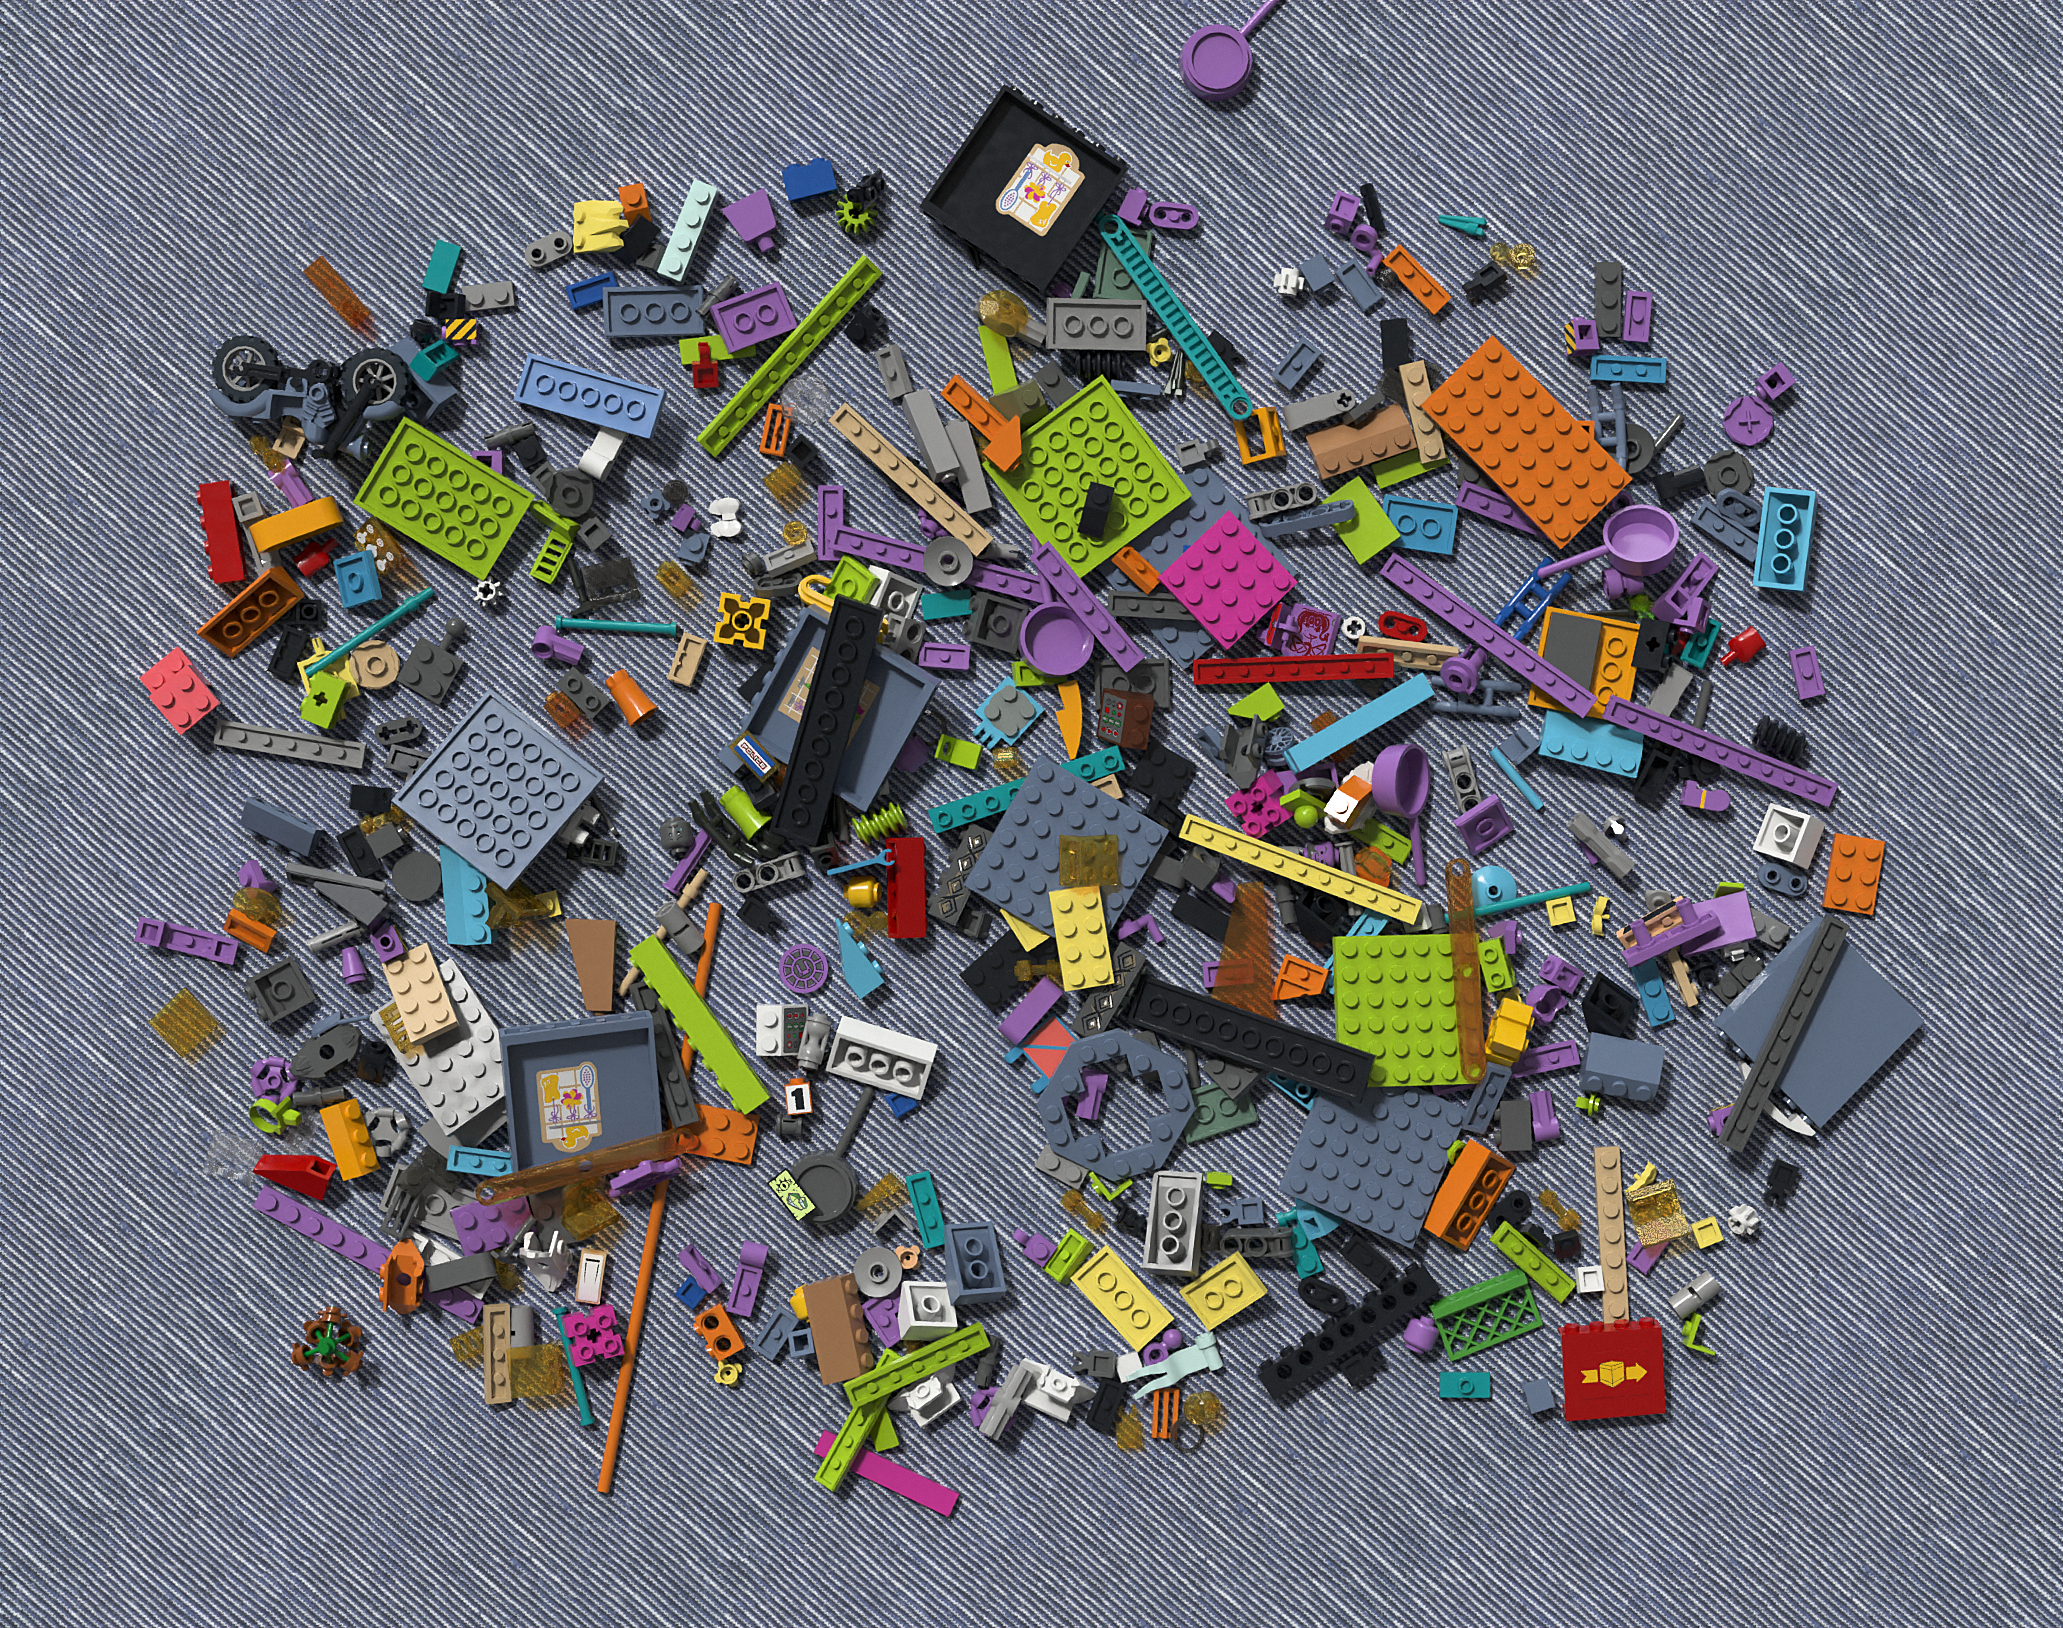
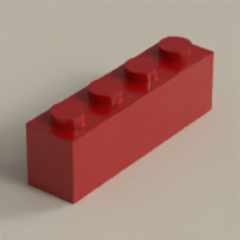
M225 480L200 484V491L196 492L198 505L202 506L204 516L200 517L202 530L206 531L207 534L204 548L206 555H210L211 565L208 566L210 580H214V584L217 585L249 581L240 522L232 498L236 497L234 482Z
M924 837L886 838V849L892 850V852L886 853V862L895 860L892 865L887 866L888 938L926 937L928 920L925 907L928 899L925 893L927 871L924 867V857L926 855Z

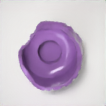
M1540 984L1534 986L1527 994L1526 1005L1533 1007L1531 1017H1534L1536 1025L1546 1026L1550 1024L1556 1011L1565 1008L1567 1005V1000L1561 994V987Z

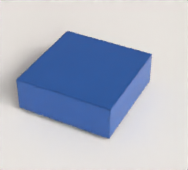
M892 1092L884 1097L897 1119L919 1106L915 1098Z
M690 1274L674 1295L694 1310L708 1292L702 1289L697 1284L696 1278Z

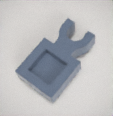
M1261 1197L1236 1199V1206L1228 1203H1219L1220 1209L1226 1208L1230 1211L1229 1216L1220 1217L1221 1223H1228L1235 1218H1238L1239 1225L1264 1223Z

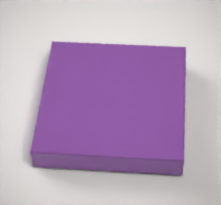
M1495 793L1453 821L1473 856L1515 829Z

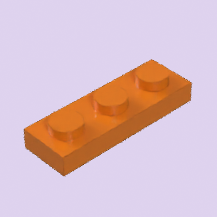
M1400 244L1381 262L1432 316L1452 298Z
M959 374L954 375L940 393L991 442L1009 423L1000 412Z

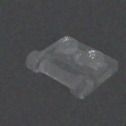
M215 1130L202 1173L209 1176L215 1174L234 1179L252 1187L256 1176L252 1172L260 1160L264 1142ZM216 1158L248 1165L247 1173L216 1165Z

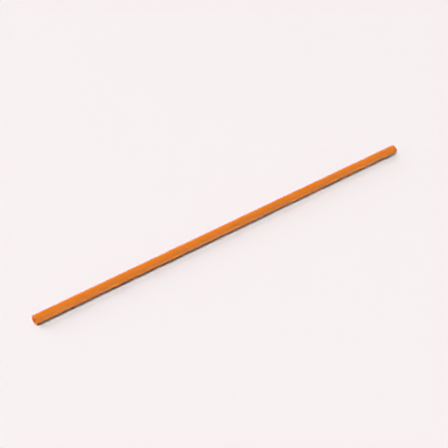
M713 902L709 904L703 936L705 940L701 946L694 987L703 1000L722 904ZM685 1032L680 1061L688 1083L694 1050L689 1045L687 1039L690 1037ZM670 1116L663 1144L664 1160L660 1161L669 1162L674 1158L679 1128H673ZM669 1179L655 1185L624 1347L625 1354L622 1357L597 1487L599 1492L609 1493Z

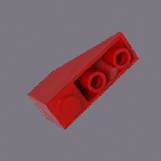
M263 1154L252 1173L322 1201L331 1187L337 1164L315 1155Z

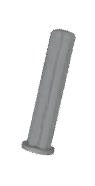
M1354 841L1334 844L1338 846L1342 871L1357 876L1352 849ZM1347 900L1350 916L1363 914L1362 905Z

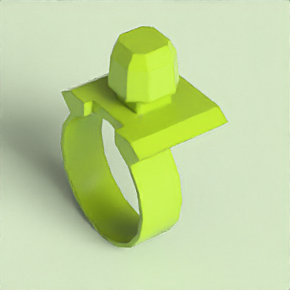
M286 1096L278 1105L268 1099L261 1098L249 1109L251 1121L257 1128L266 1133L276 1132L280 1135L289 1125L298 1126L302 1122V1115L300 1112L293 1110L289 1096ZM256 1106L270 1112L277 1119L278 1126L269 1124L262 1119Z

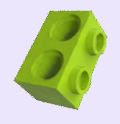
M1504 935L1480 941L1475 945L1489 993L1513 987L1518 983L1510 954H1505Z

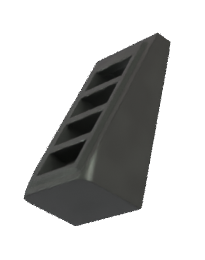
M588 837L583 847L580 846L579 856L574 855L576 844L570 842L568 845L566 859L616 867L620 842ZM586 842L590 843L588 857H584ZM596 844H600L598 859L593 858ZM605 845L610 846L608 860H603Z

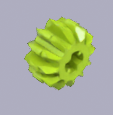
M846 194L844 197L847 204L841 201L837 203L838 207L843 209L835 212L836 217H843L838 221V225L843 226L847 224L845 227L846 233H849L852 227H854L855 235H859V228L861 227L865 233H868L869 229L866 224L868 223L871 226L876 224L875 220L870 217L878 216V211L870 210L876 205L875 202L865 210H862V203L850 202ZM855 208H859L860 213L864 212L859 215V219H854L853 215L850 216V213H854Z

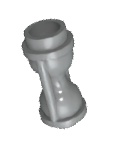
M813 1013L812 1017H807L797 1056L799 1067L817 1071L818 1065H821L831 1022L827 1021L828 1016ZM809 1034V1041L806 1044L807 1036ZM822 1038L821 1046L819 1047V1041Z

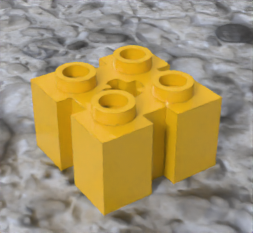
M721 592L718 612L724 614L723 623L716 622L713 642L735 646L736 640L744 641L743 647L765 651L768 631L762 629L763 620L770 621L773 602L768 599L751 597L750 603L742 602V595ZM743 615H747L746 619L750 620L749 625L740 628V624H737V619H742Z
M1504 998L1499 1005V1009L1491 1017L1487 1039L1484 1043L1480 1060L1511 1067L1513 1063H1518L1521 1053L1524 1054L1528 1046L1529 1039L1525 1037L1527 1031H1531L1534 1023V1017H1531L1533 1007Z

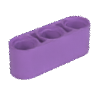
M1044 976L997 1030L1016 1046L1058 1000L1063 991L1048 977Z

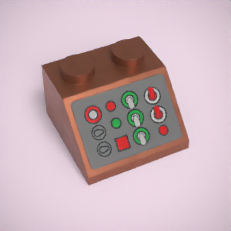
M1103 688L1096 737L1121 747L1147 750L1154 707L1153 695Z

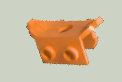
M411 1239L400 1240L393 1247L386 1263L381 1264L380 1279H384V1287H380L379 1302L383 1303V1312H386L388 1306H390L398 1314H409L423 1302L424 1279H421V1276L425 1269V1263ZM401 1273H406L411 1277V1283L406 1286L401 1285L397 1281V1276Z

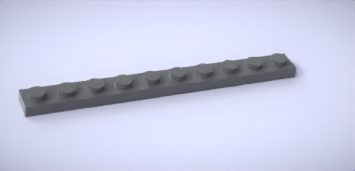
M1825 914L1717 1139V1142L1742 1153L1850 925Z

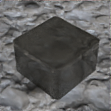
M1388 678L1354 679L1352 683L1370 697H1374Z

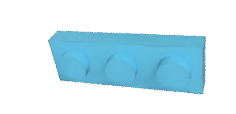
M455 1145L449 1146L446 1171L514 1180L511 1171L510 1153Z

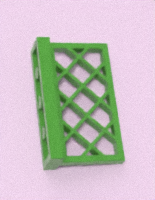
M1520 1268L1428 1303L1450 1361L1543 1325L1525 1273ZM1524 1288L1525 1297L1522 1303L1510 1299L1514 1290ZM1499 1298L1504 1300L1499 1312L1487 1308L1491 1299ZM1508 1303L1519 1307L1514 1319L1503 1315ZM1471 1307L1480 1309L1475 1322L1464 1317L1467 1309ZM1523 1310L1532 1312L1535 1321L1527 1324L1520 1322L1519 1319ZM1485 1312L1496 1316L1491 1328L1479 1324ZM1448 1316L1457 1319L1452 1331L1444 1328L1440 1320ZM1501 1318L1512 1323L1509 1331L1504 1333L1496 1331ZM1462 1321L1473 1325L1468 1337L1456 1333ZM1477 1328L1489 1332L1486 1340L1477 1342L1472 1339ZM1454 1337L1466 1341L1462 1350L1452 1352L1450 1345Z

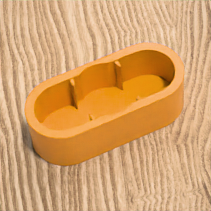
M329 496L261 520L251 525L249 530L258 553L265 554L330 531L342 525L344 520L335 497Z

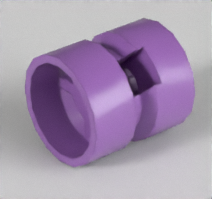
M1614 566L1602 569V583L1607 600L1622 598L1624 593L1628 596L1643 594L1644 583L1642 576L1623 573Z

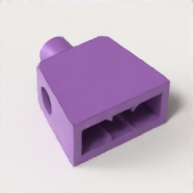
M765 188L722 209L725 217L746 245L757 242L762 253L775 247L770 234L777 231L778 228Z

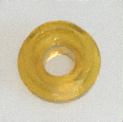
M800 521L788 522L782 531L783 539L789 545H800L807 537V528ZM794 531H799L798 536L792 537Z

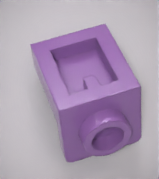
M1338 190L1324 227L1331 229L1333 232L1347 235L1361 199Z
M1694 597L1692 604L1689 605L1687 610V621L1674 619L1673 624L1680 628L1679 632L1683 634L1694 635L1695 632L1704 634L1712 605L1703 598Z
M1552 954L1544 961L1539 972L1540 977L1561 987L1570 994L1573 993L1584 972Z

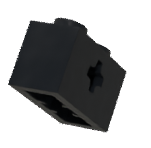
M1642 618L1631 667L1641 672L1667 676L1668 669H1671L1673 664V647L1677 644L1679 638L1678 627L1671 622Z

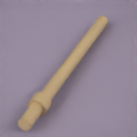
M702 868L690 884L687 883L682 890L683 895L677 904L683 911L691 899L696 898L700 892L698 889L709 875ZM662 925L656 932L662 941L668 934ZM633 966L616 992L625 996L629 986L634 983L641 973V968L637 970Z

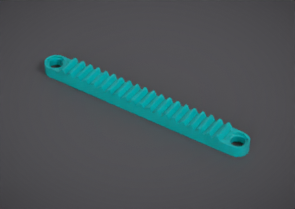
M1114 214L1103 216L1099 222V233L1133 283L1138 287L1140 293L1143 294L1145 300L1148 301L1150 307L1155 311L1228 415L1237 422L1248 420L1253 412V404L1122 219ZM1115 222L1118 225L1117 232L1114 234L1106 233L1104 230L1105 224ZM1244 402L1248 407L1246 413L1242 415L1236 414L1233 411L1234 404Z

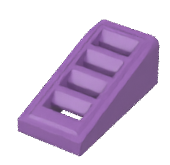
M1218 871L1220 875L1212 886L1207 884V887L1223 900L1232 903L1235 900L1236 884L1221 871Z

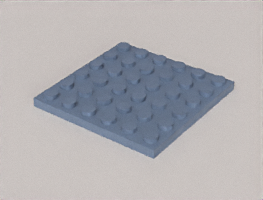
M1206 464L1189 469L1179 477L1192 496L1128 543L1162 574L1183 554V545H1193L1230 510L1292 576L1298 573L1268 537L1262 536L1259 526L1253 520L1248 519V513ZM1120 550L1096 567L1116 591L1144 592L1111 561ZM1160 582L1150 592L1170 594ZM1140 618L1183 670L1216 643L1197 621Z
M489 688L391 801L396 807L508 893L602 784L605 777Z
M1039 754L963 885L1056 938L1048 892L1099 884L1108 936L1170 830Z
M1416 1086L1367 1087L1360 1104L1319 1089L1278 1190L1406 1248L1413 1249L1448 1162L1447 1149L1452 1142L1456 1141L1459 1135L1466 1109Z

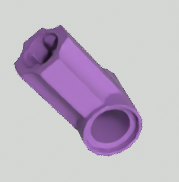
M289 458L267 472L271 480L279 490L283 491L294 508L315 500L301 480L300 472Z
M541 626L537 629L531 651L536 657L541 659H548L552 656L577 666L584 646L559 637L556 629L551 626Z
M1084 1067L1082 1080L1085 1091L1080 1093L1076 1116L1097 1120L1101 1097L1105 1092L1108 1072Z
M1550 1091L1529 1093L1528 1097L1532 1115L1531 1131L1534 1142L1560 1138L1559 1125L1556 1116H1554Z

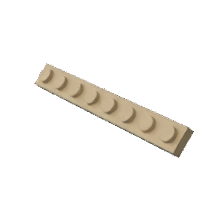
M846 402L828 420L955 538L962 540L976 557L994 539Z
M1619 1146L1593 1147L1599 1264L1602 1267L1604 1291H1601L1604 1324L1614 1323L1618 1319L1629 1320Z

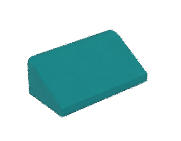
M1708 618L1704 634L1695 632L1694 635H1690L1680 660L1696 669H1703L1722 623Z

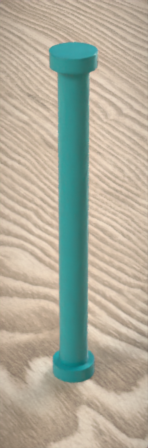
M562 615L556 616V630L574 628L671 634V637H676L677 622L662 624L563 618Z
M560 1306L552 1309V1313L557 1318L582 1417L580 1424L585 1426L596 1421L595 1417L591 1416L579 1366H573L571 1363L567 1345L573 1344L572 1337L568 1338L564 1335L560 1316L566 1315L567 1307Z

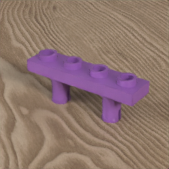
M1681 899L1675 904L1683 923L1651 938L1643 919L1636 920L1630 924L1637 945L1622 951L1623 959L1629 967L1642 966L1649 958L1663 956L1669 953L1670 949L1675 946L1687 945L1693 941V938L1701 934L1708 935L1713 933L1716 927L1721 926L1718 916L1713 910L1697 916L1690 899Z

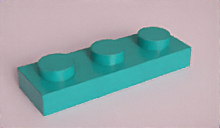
M926 1170L905 1176L925 1249L945 1244V1225L930 1171Z

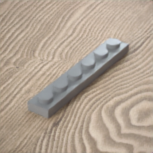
M217 719L213 743L362 769L364 768L367 744L221 719Z

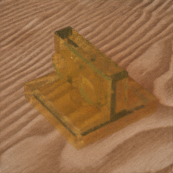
M517 881L508 893L495 883H488L484 890L497 903L491 909L490 916L485 923L491 929L523 927L526 921L548 919L552 912L520 881Z

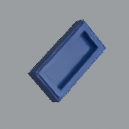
M610 271L565 286L573 311L603 302L602 287H618L614 272Z

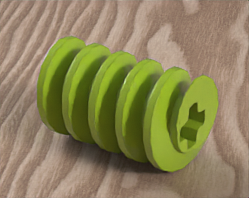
M889 802L888 811L880 806L879 815L870 810L869 819L864 814H861L860 823L855 818L851 819L861 844L863 840L867 845L871 844V836L876 841H880V832L885 837H889L890 828L895 833H898L899 824L904 829L908 828L899 803L895 807L892 802Z

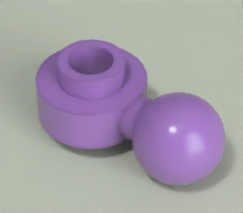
M1169 1329L1164 1333L1162 1343L1152 1342L1148 1344L1143 1350L1145 1363L1149 1366L1169 1357L1168 1350L1178 1348L1183 1340L1182 1334L1176 1329ZM1153 1351H1159V1356L1157 1358H1151V1353Z

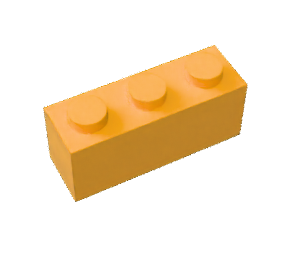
M357 1098L319 1110L343 1181L380 1169Z

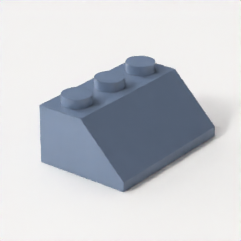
M405 337L387 350L400 355L401 359L408 364V371L412 374V380H410L412 391L409 392V399L404 403L408 410L403 413V416L425 427L448 406L458 391L441 373L429 381H424L410 368L411 361L420 351ZM386 365L382 374L383 377L392 374L390 368ZM394 378L387 380L391 382L390 387L392 389L394 386Z
M247 797L240 824L246 827L244 831L256 837L262 834L268 837V843L279 848L284 845L291 849L289 853L301 859L304 856L311 857L325 831V829L259 797Z
M1591 1032L1579 1068V1089L1653 1103L1660 1083L1665 1047Z

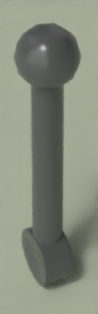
M595 791L590 796V799L593 800L611 833L615 836L618 834V831L597 799V792Z

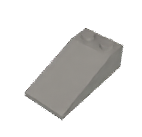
M505 1099L450 1138L445 1135L434 1117L420 1127L418 1131L447 1166L450 1145L475 1148L507 1122Z
M1154 1170L1142 1266L1149 1274L1198 1278L1201 1253L1203 1173Z

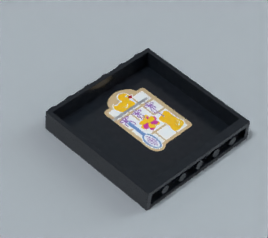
M1004 84L919 205V212L1041 295H1044L1123 182L1129 168L1126 166L1127 163L1119 156L1115 155L1112 157L1105 152L1106 148L1096 141L1091 143L1085 139L1086 135L1075 127L1071 129L1064 124L1065 121L1055 113L1050 115L1043 110L1044 106L1034 99L1029 101L1023 97V92L1013 85L1009 87Z

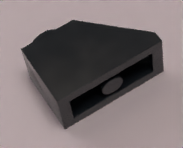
M1090 481L1077 530L1078 533L1102 538L1115 490L1114 487Z

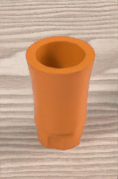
M624 669L617 671L605 681L606 686L611 691L610 694L623 712L630 728L641 724L658 710L659 707L648 698Z

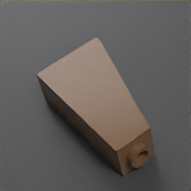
M565 919V926L586 1010H593V1015H608V1011L614 1010L618 920Z

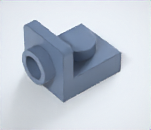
M686 528L680 550L676 555L678 558H681V563L691 567H695L696 563L702 565L711 536Z

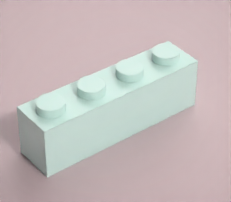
M694 179L657 271L660 277L680 285L684 284L720 194L718 188Z

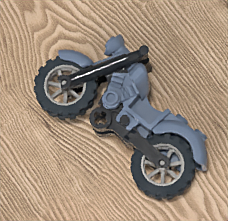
M249 335L234 336L231 340H226L222 344V348L217 349L215 353L217 356L212 361V366H214L212 376L216 379L217 383L215 384L217 388L222 391L211 389L207 393L213 404L222 411V415H228L227 420L243 422V417H251V423L267 424V419L281 420L282 416L292 415L302 421V428L309 442L324 446L323 449H314L311 455L314 459L338 461L341 459V454L345 452L352 454L357 460L364 463L371 454V442H368L366 435L357 437L369 420H392L407 411L408 408L404 403L407 402L409 399L408 394L412 391V385H410L412 374L408 371V364L401 359L400 355L382 348H367L360 353H356L352 356L353 359L347 362L345 366L347 369L346 372H343V375L337 363L319 359L312 361L307 369L289 366L282 367V362L277 357L279 355L278 352L271 347L272 345L269 342ZM242 351H250L246 362L240 354ZM255 353L261 359L258 363H252ZM236 357L240 363L238 366H231L233 359ZM380 363L377 375L372 370L371 364ZM386 365L390 368L392 374L383 377L382 374ZM366 369L369 374H366L363 379L361 378L362 373ZM231 370L237 375L235 379L231 375ZM341 375L342 379H344V384H342V387L341 385H337V382L340 380ZM392 378H394V386H393V389L390 387V386H391V382H390V381H387V380H390V379H392ZM341 388H343V391H346V398L351 402L347 405V410L344 408ZM389 391L388 397L382 400L383 392Z

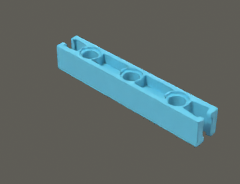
M1422 672L1281 754L1293 775L1435 693Z

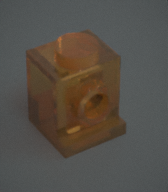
M555 690L544 699L547 704L543 707L563 730L584 714L576 703L563 691L558 693ZM559 703L565 705V710L562 713L556 710Z

